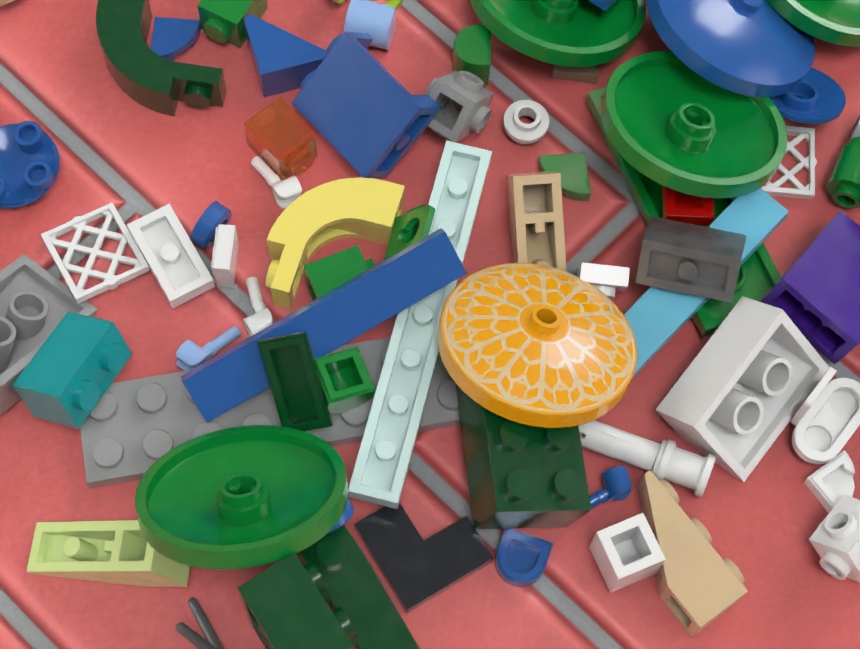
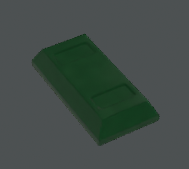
M307 331L258 340L257 343L281 425L302 431L331 427L333 423L327 408Z

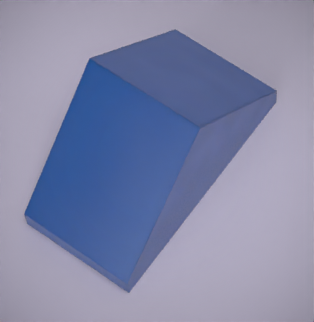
M248 13L244 19L247 45L264 97L299 89L303 79L310 72L316 70L327 56L325 49Z

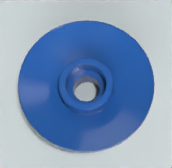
M812 67L795 88L785 94L770 97L782 117L808 124L826 123L836 119L843 112L846 104V97L840 85L827 74Z

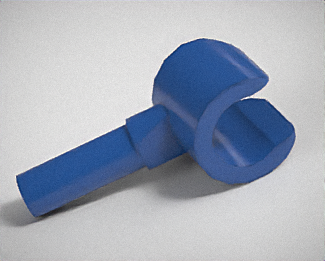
M625 466L614 467L601 473L605 489L598 490L589 496L591 509L607 501L616 502L624 500L630 495L632 483Z

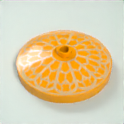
M506 263L487 267L469 275L449 294L438 325L437 342L439 353L446 370L454 382L472 400L485 409L520 424L544 428H564L596 420L608 413L620 402L626 393L636 368L637 347L635 337L627 319L616 304L592 284L581 280L571 273L545 265Z

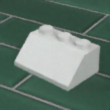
M742 296L656 408V411L682 439L705 456L708 454L715 455L716 464L738 480L745 482L830 367L783 309Z

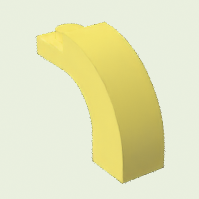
M345 178L314 187L295 199L277 218L267 237L269 259L272 261L267 272L265 286L271 289L273 306L292 310L304 275V265L308 264L311 257L324 245L339 239L358 238L388 246L395 219L402 214L404 208L405 186L375 178Z

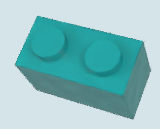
M68 311L12 386L33 417L79 429L116 376L124 368L132 356V352L114 322Z

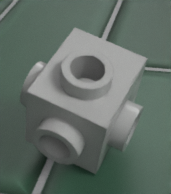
M454 71L440 78H435L428 86L424 95H430L441 109L429 123L428 127L438 136L456 143L474 133L479 134L491 117L492 110L488 106L494 93L482 87L484 82L476 75L467 71Z

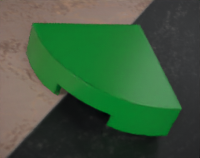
M585 152L539 156L538 167L540 172L554 171L561 173V188L566 197L578 201H589L591 191Z

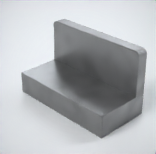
M651 217L642 241L635 283L732 303L746 235Z

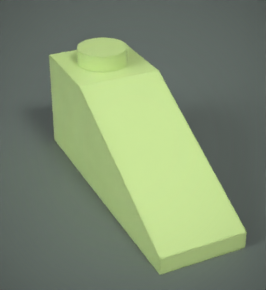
M138 520L37 522L26 572L34 575L141 587H187L190 566L171 560L152 548L143 537Z

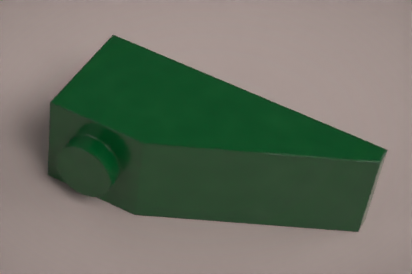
M344 524L326 534L310 547L297 553L303 566L312 561L328 587V590L325 592L330 600L327 604L332 612L341 607L357 632V636L354 637L358 644L355 647L356 649H420L369 561Z

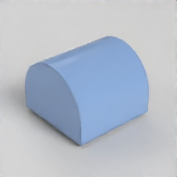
M350 0L344 31L368 33L374 39L369 46L389 50L396 29L395 8L367 0Z

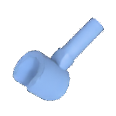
M233 326L211 342H208L203 348L191 340L185 341L176 352V357L178 358L176 365L184 371L197 368L211 360L212 356L217 354L219 350L240 337V330Z

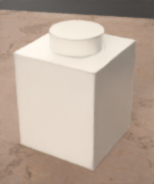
M644 513L596 532L589 546L610 593L656 574L666 560Z

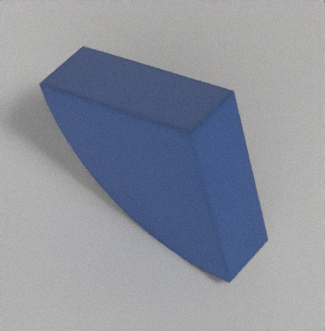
M155 17L150 49L157 55L173 61L175 56L181 54L187 48L193 47L197 42L201 32L200 20Z

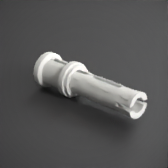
M595 420L578 425L582 447L648 471L651 470L658 480L663 478L693 489L694 495L702 498L716 459L715 455L708 454L706 457L678 448L676 441L670 439L668 441L663 440L662 444Z

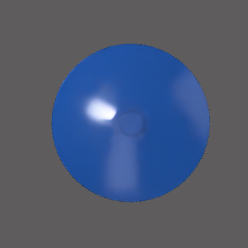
M646 0L650 19L666 46L691 70L723 89L751 97L779 96L795 88L813 64L815 58L814 37L787 21L767 0Z

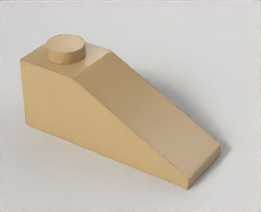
M546 171L506 174L508 214L514 263L540 264L567 272L561 173Z

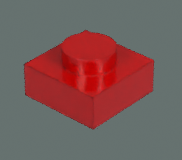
M662 185L664 219L694 225H711L714 219L713 198L685 194Z

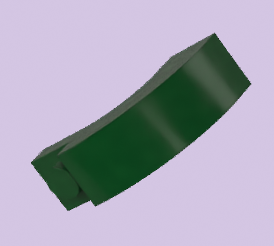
M98 0L96 27L104 58L111 76L131 99L152 111L174 117L178 101H184L198 108H205L209 105L223 107L226 86L222 68L171 61L157 55L148 47L146 43L153 17L149 0Z

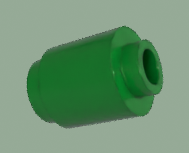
M860 137L850 139L848 144L841 148L826 186L834 202L849 209L860 206Z

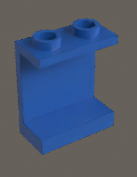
M344 31L343 34L337 36L328 45L326 50L327 56L319 67L303 79L300 85L301 91L292 104L363 178L388 177L440 111L441 107L430 95H411L367 50L374 40L368 33Z

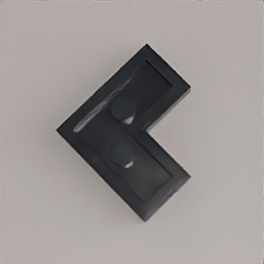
M400 502L398 509L385 506L354 524V529L406 614L493 562L494 557L467 516L425 541L420 536Z

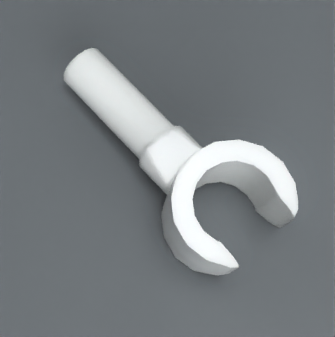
M260 156L252 159V166L267 181L272 189L276 203L281 209H286L295 199L301 196L302 187L296 176L281 181L279 176L274 173Z
M250 277L246 280L252 308L255 312L243 319L244 326L250 337L273 324L271 312L263 303L257 277Z

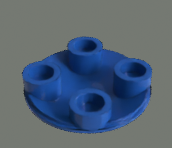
M24 121L20 124H8L0 127V208H18L35 202L51 188L57 178L60 166L58 149L52 138L35 122Z

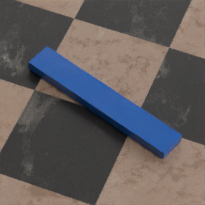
M440 228L181 376V380L208 423L270 387L257 343L258 340L307 331L314 358L322 357L464 276L467 272L446 232Z

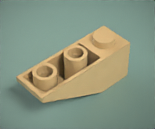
M649 470L644 474L637 490L642 513H644L666 559L655 574L659 597L692 638L739 602L748 590L743 585L745 579L739 568L730 559H722L711 546L712 538L706 527L698 519H690L678 505L680 499L672 485L663 478L658 480L653 472Z

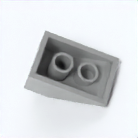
M25 254L0 271V416L21 399L12 384L66 313L69 311L95 317L98 310L87 300L77 304L68 286Z

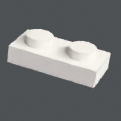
M170 204L127 224L132 238L172 309L215 287L214 279Z

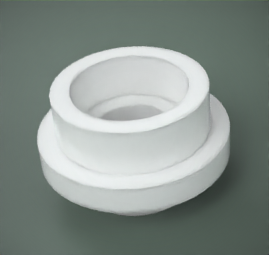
M520 100L511 104L505 111L503 126L505 132L513 141L518 144L529 145L545 136L549 127V115L541 104L532 100ZM530 117L534 122L525 124L519 118Z

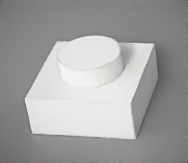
M582 262L577 269V277L592 284L610 299L615 298V292H623L628 287L630 268Z

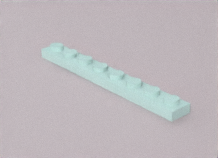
M446 140L428 204L435 208L429 235L442 228L463 264L491 162L492 151ZM459 278L397 314L348 488V497L398 509L439 356L437 332L440 317L449 294L458 285Z

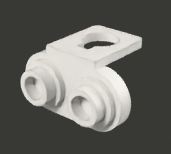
M832 367L829 368L790 421L795 425L792 433V445L795 452L800 458L812 464H825L834 459L860 425V383L850 378H837L829 382L837 372Z

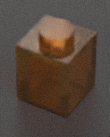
M279 97L244 122L247 145L257 156L263 159L274 173L279 176L281 181L291 175L297 176L304 173L314 163L317 157L316 135L282 97Z

